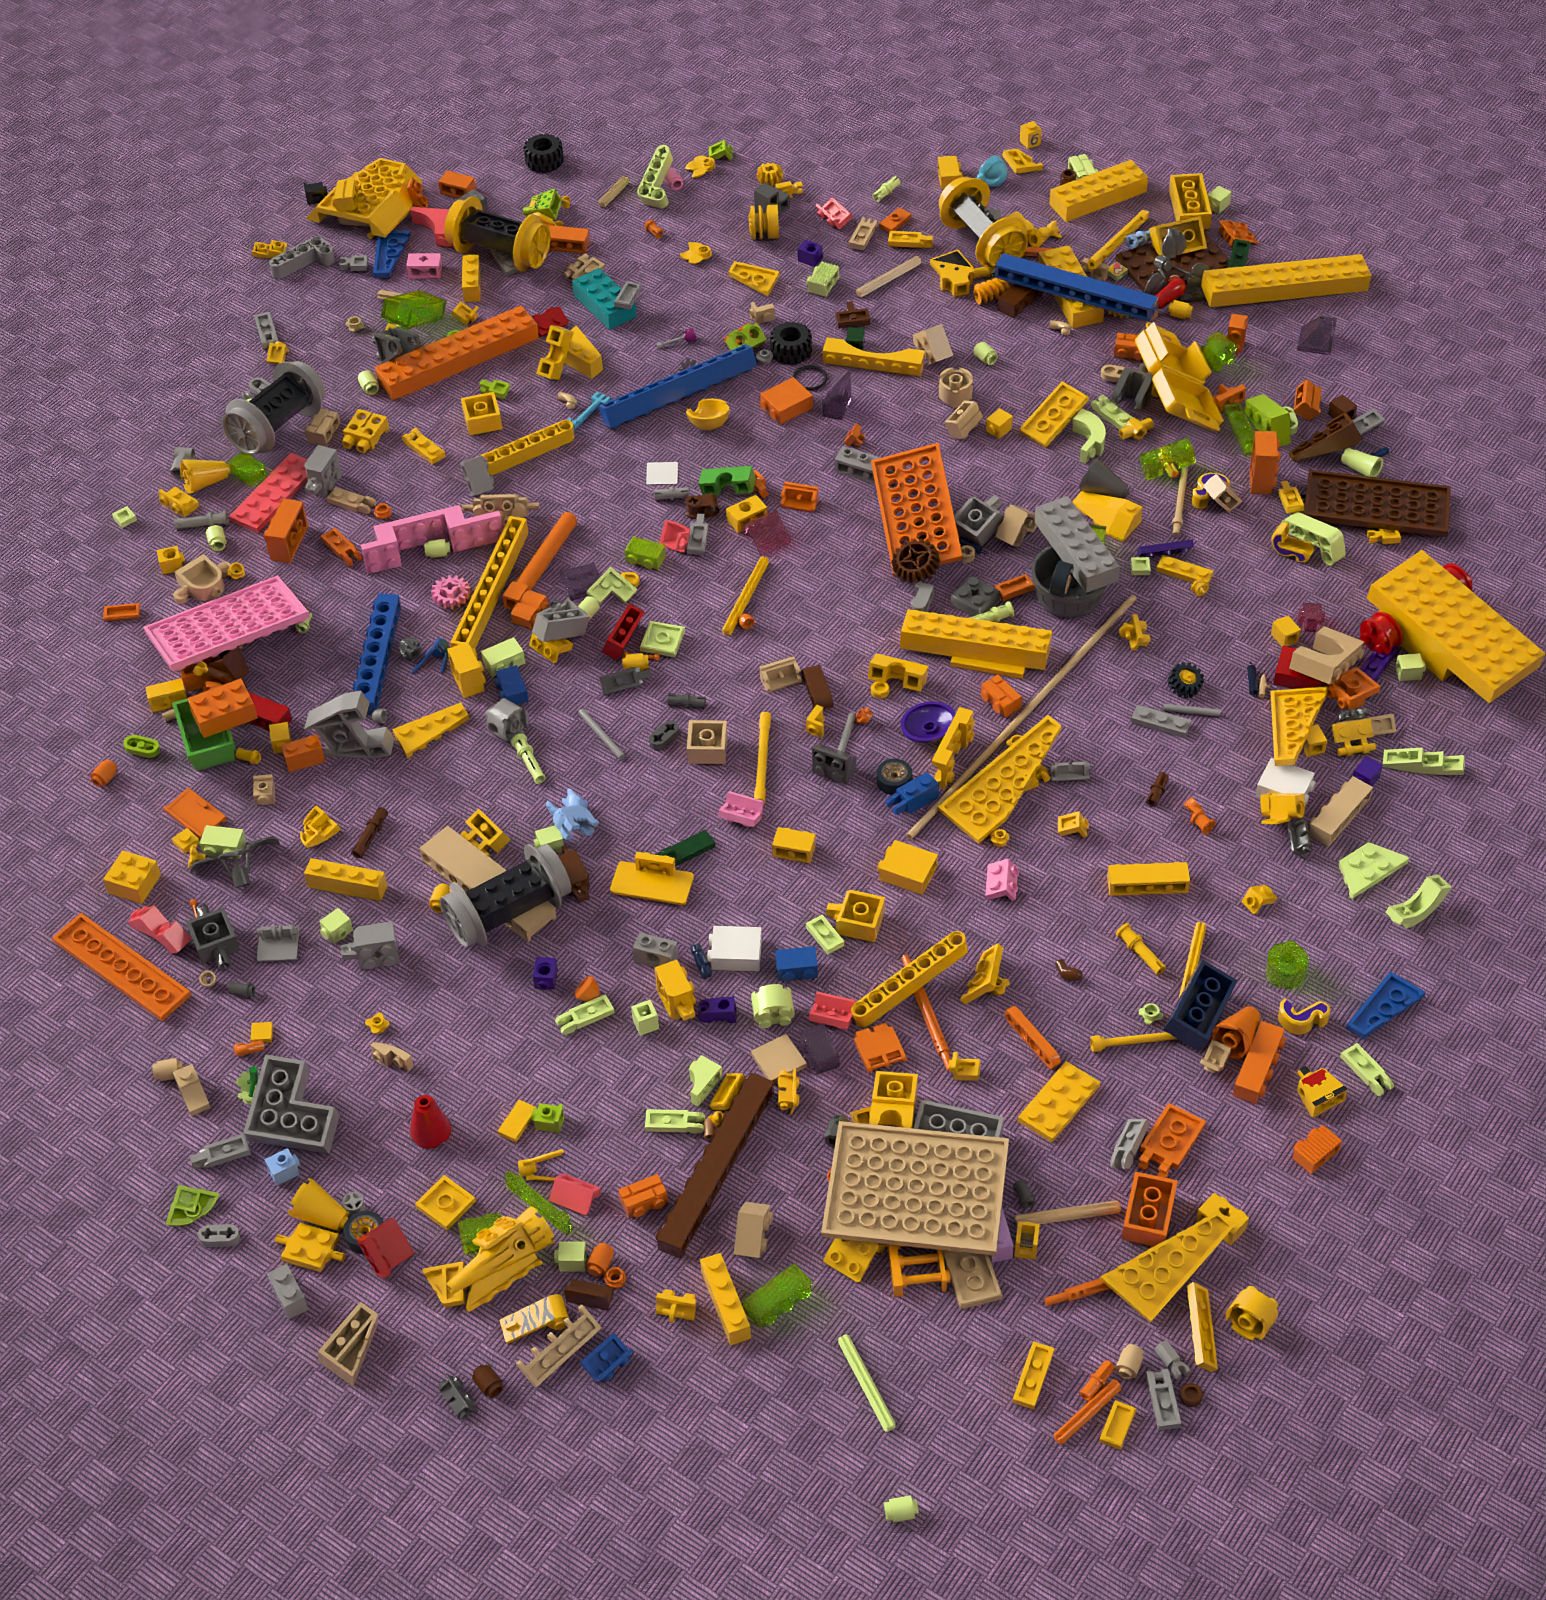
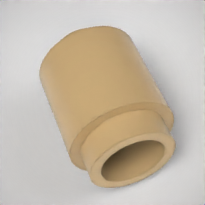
M178 1058L157 1061L156 1064L152 1065L154 1079L160 1081L175 1079L173 1072L183 1068V1062L179 1061Z
M1128 1344L1123 1348L1115 1367L1120 1377L1131 1379L1137 1376L1144 1359L1143 1350L1134 1344Z

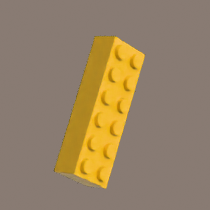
M1128 160L1050 189L1049 205L1065 222L1147 192L1148 176L1132 160Z
M1070 246L1039 252L1038 263L1087 277ZM1054 295L1072 329L1103 322V308Z

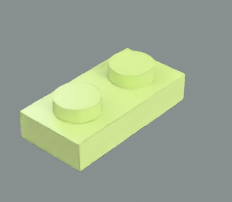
M823 915L806 923V929L827 955L844 946V940Z

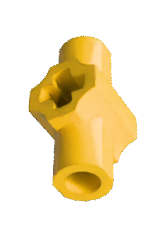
M1135 417L1131 418L1124 428L1119 429V436L1122 440L1132 436L1134 439L1140 440L1147 434V430L1154 427L1151 418L1142 421Z

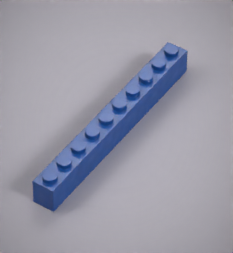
M1003 253L995 266V278L1145 321L1150 322L1157 310V296Z
M742 345L599 405L604 425L610 428H617L625 421L631 422L637 416L648 415L651 410L662 409L668 403H676L682 397L694 395L696 391L707 390L713 384H721L727 378H735L741 372L751 371L753 367L757 366L753 348L748 345Z

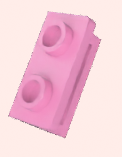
M729 791L726 803L719 809L718 817L724 818L729 822L741 823L746 827H754L762 818L764 801Z
M1009 859L988 864L985 896L989 900L1005 895L1011 901L1016 900L1019 870Z

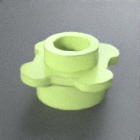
M1148 1003L1139 1009V1015L1143 1016L1146 1024L1150 1025L1153 1021L1163 1018V1014L1159 1012V1007L1156 1004Z

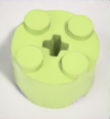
M780 984L765 985L759 988L760 991L755 994L754 991L751 994L754 1020L759 1024L760 1028H768L772 1024L786 1026L791 1023L795 1012L792 993L789 987L784 989L783 985Z

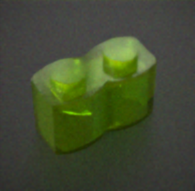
M239 452L226 461L230 467V472L250 487L266 476L264 463L254 459L252 455Z

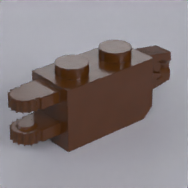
M566 845L562 846L563 854L558 857L571 883V893H569V896H574L579 903L590 899L588 892L590 888L589 874L576 850L569 851Z

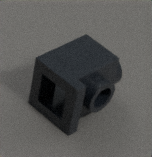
M323 182L303 183L307 205L318 204L328 195L327 187L323 186Z

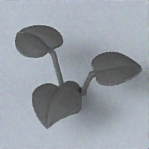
M1169 227L1162 244L1163 255L1157 256L1154 260V265L1159 268L1158 271L1160 273H1155L1150 277L1143 293L1155 296L1166 287L1168 282L1165 281L1166 275L1163 271H1170L1172 268L1190 276L1187 281L1190 288L1195 290L1202 289L1203 272L1210 270L1207 264L1203 262L1195 264L1190 273L1174 266L1170 260L1176 258V255L1182 254L1186 248V239L1180 231Z
M274 836L265 837L246 845V848L225 852L218 857L199 860L192 864L191 874L203 865L221 862L228 872L230 879L233 878L235 888L251 884L248 876L250 874L251 849L267 844L280 846L279 839ZM246 854V869H244V865L239 866L238 855ZM233 857L236 866L232 868L233 872L224 859Z

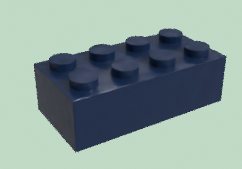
M1202 959L1192 972L1163 1030L1199 1051L1209 1039L1238 980Z

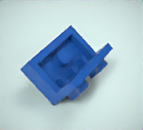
M612 1333L579 1363L596 1383L602 1379L606 1382L615 1374L613 1369L618 1365L622 1368L631 1360L629 1355L634 1351L632 1348L627 1349L617 1335Z

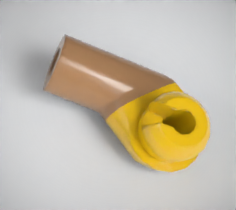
M716 1111L704 1121V1138L708 1141L713 1140L715 1129L722 1124L724 1114L721 1111Z

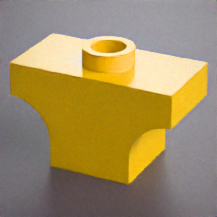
M971 267L940 274V288L942 291H949L954 297L969 294L970 285L973 284V270Z

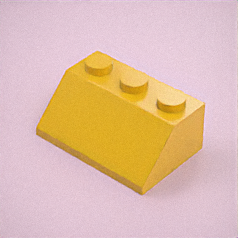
M1201 216L1149 228L1152 245L1158 255H1163L1162 244L1169 227L1180 231L1186 239V248L1182 254L1207 248Z

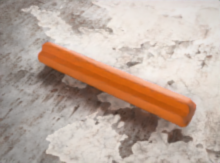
M1116 1379L1111 1380L1054 1433V1440L1058 1444L1063 1445L1121 1391V1384Z

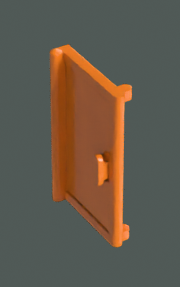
M189 787L168 806H163L164 811L185 828H188L199 839H201L206 825L219 826L222 822L225 823L227 816Z

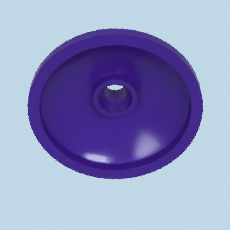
M928 701L919 703L904 713L901 719V730L904 736L913 742L922 744L935 743L943 740L956 713L952 707L942 702Z

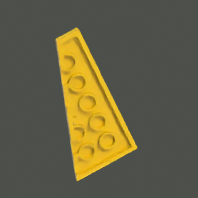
M1328 687L1271 691L1275 766L1295 764L1327 696Z
M1217 1211L1168 1240L1141 1253L1134 1259L1123 1263L1116 1269L1105 1273L1099 1279L1151 1323L1235 1225Z

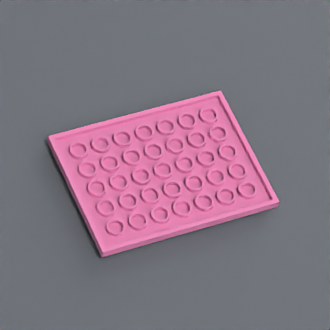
M277 575L143 628L171 671H179L184 669L185 666L197 664L205 658L216 657L223 651L234 650L241 644L251 643L259 637H267L277 630H285L295 623H303L306 619L310 618L308 610Z

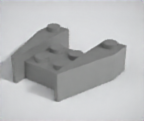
M362 691L344 693L309 711L304 728L305 730L315 729L326 743L324 756L373 759L391 756L395 739L387 727L364 730L358 722L366 719L369 701Z

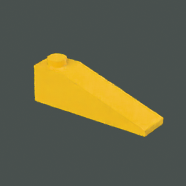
M1081 491L1072 501L1078 510L1085 516L1093 519V523L1096 526L1099 525L1103 528L1107 536L1122 543L1141 523L1143 507L1126 499Z

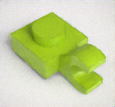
M481 380L479 386H482L480 389L481 393L494 392L495 397L505 399L510 390V383L494 380L493 383Z

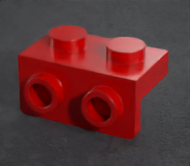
M560 306L556 308L550 307L545 313L541 315L537 313L532 316L537 323L540 338L548 335L550 325L565 327L569 324Z

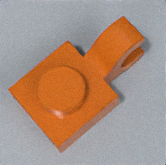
M755 469L756 481L753 492L757 490L760 496L765 498L769 495L766 491L767 487L764 485L766 484L765 478Z

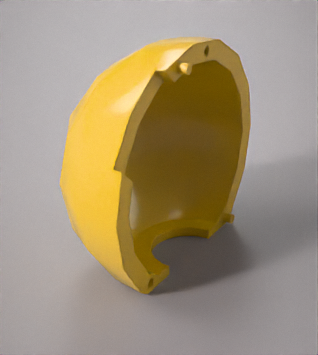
M702 399L698 402L695 412L690 408L687 409L686 414L696 428L712 431L721 427L726 422L729 415V406L726 404V401L721 399Z

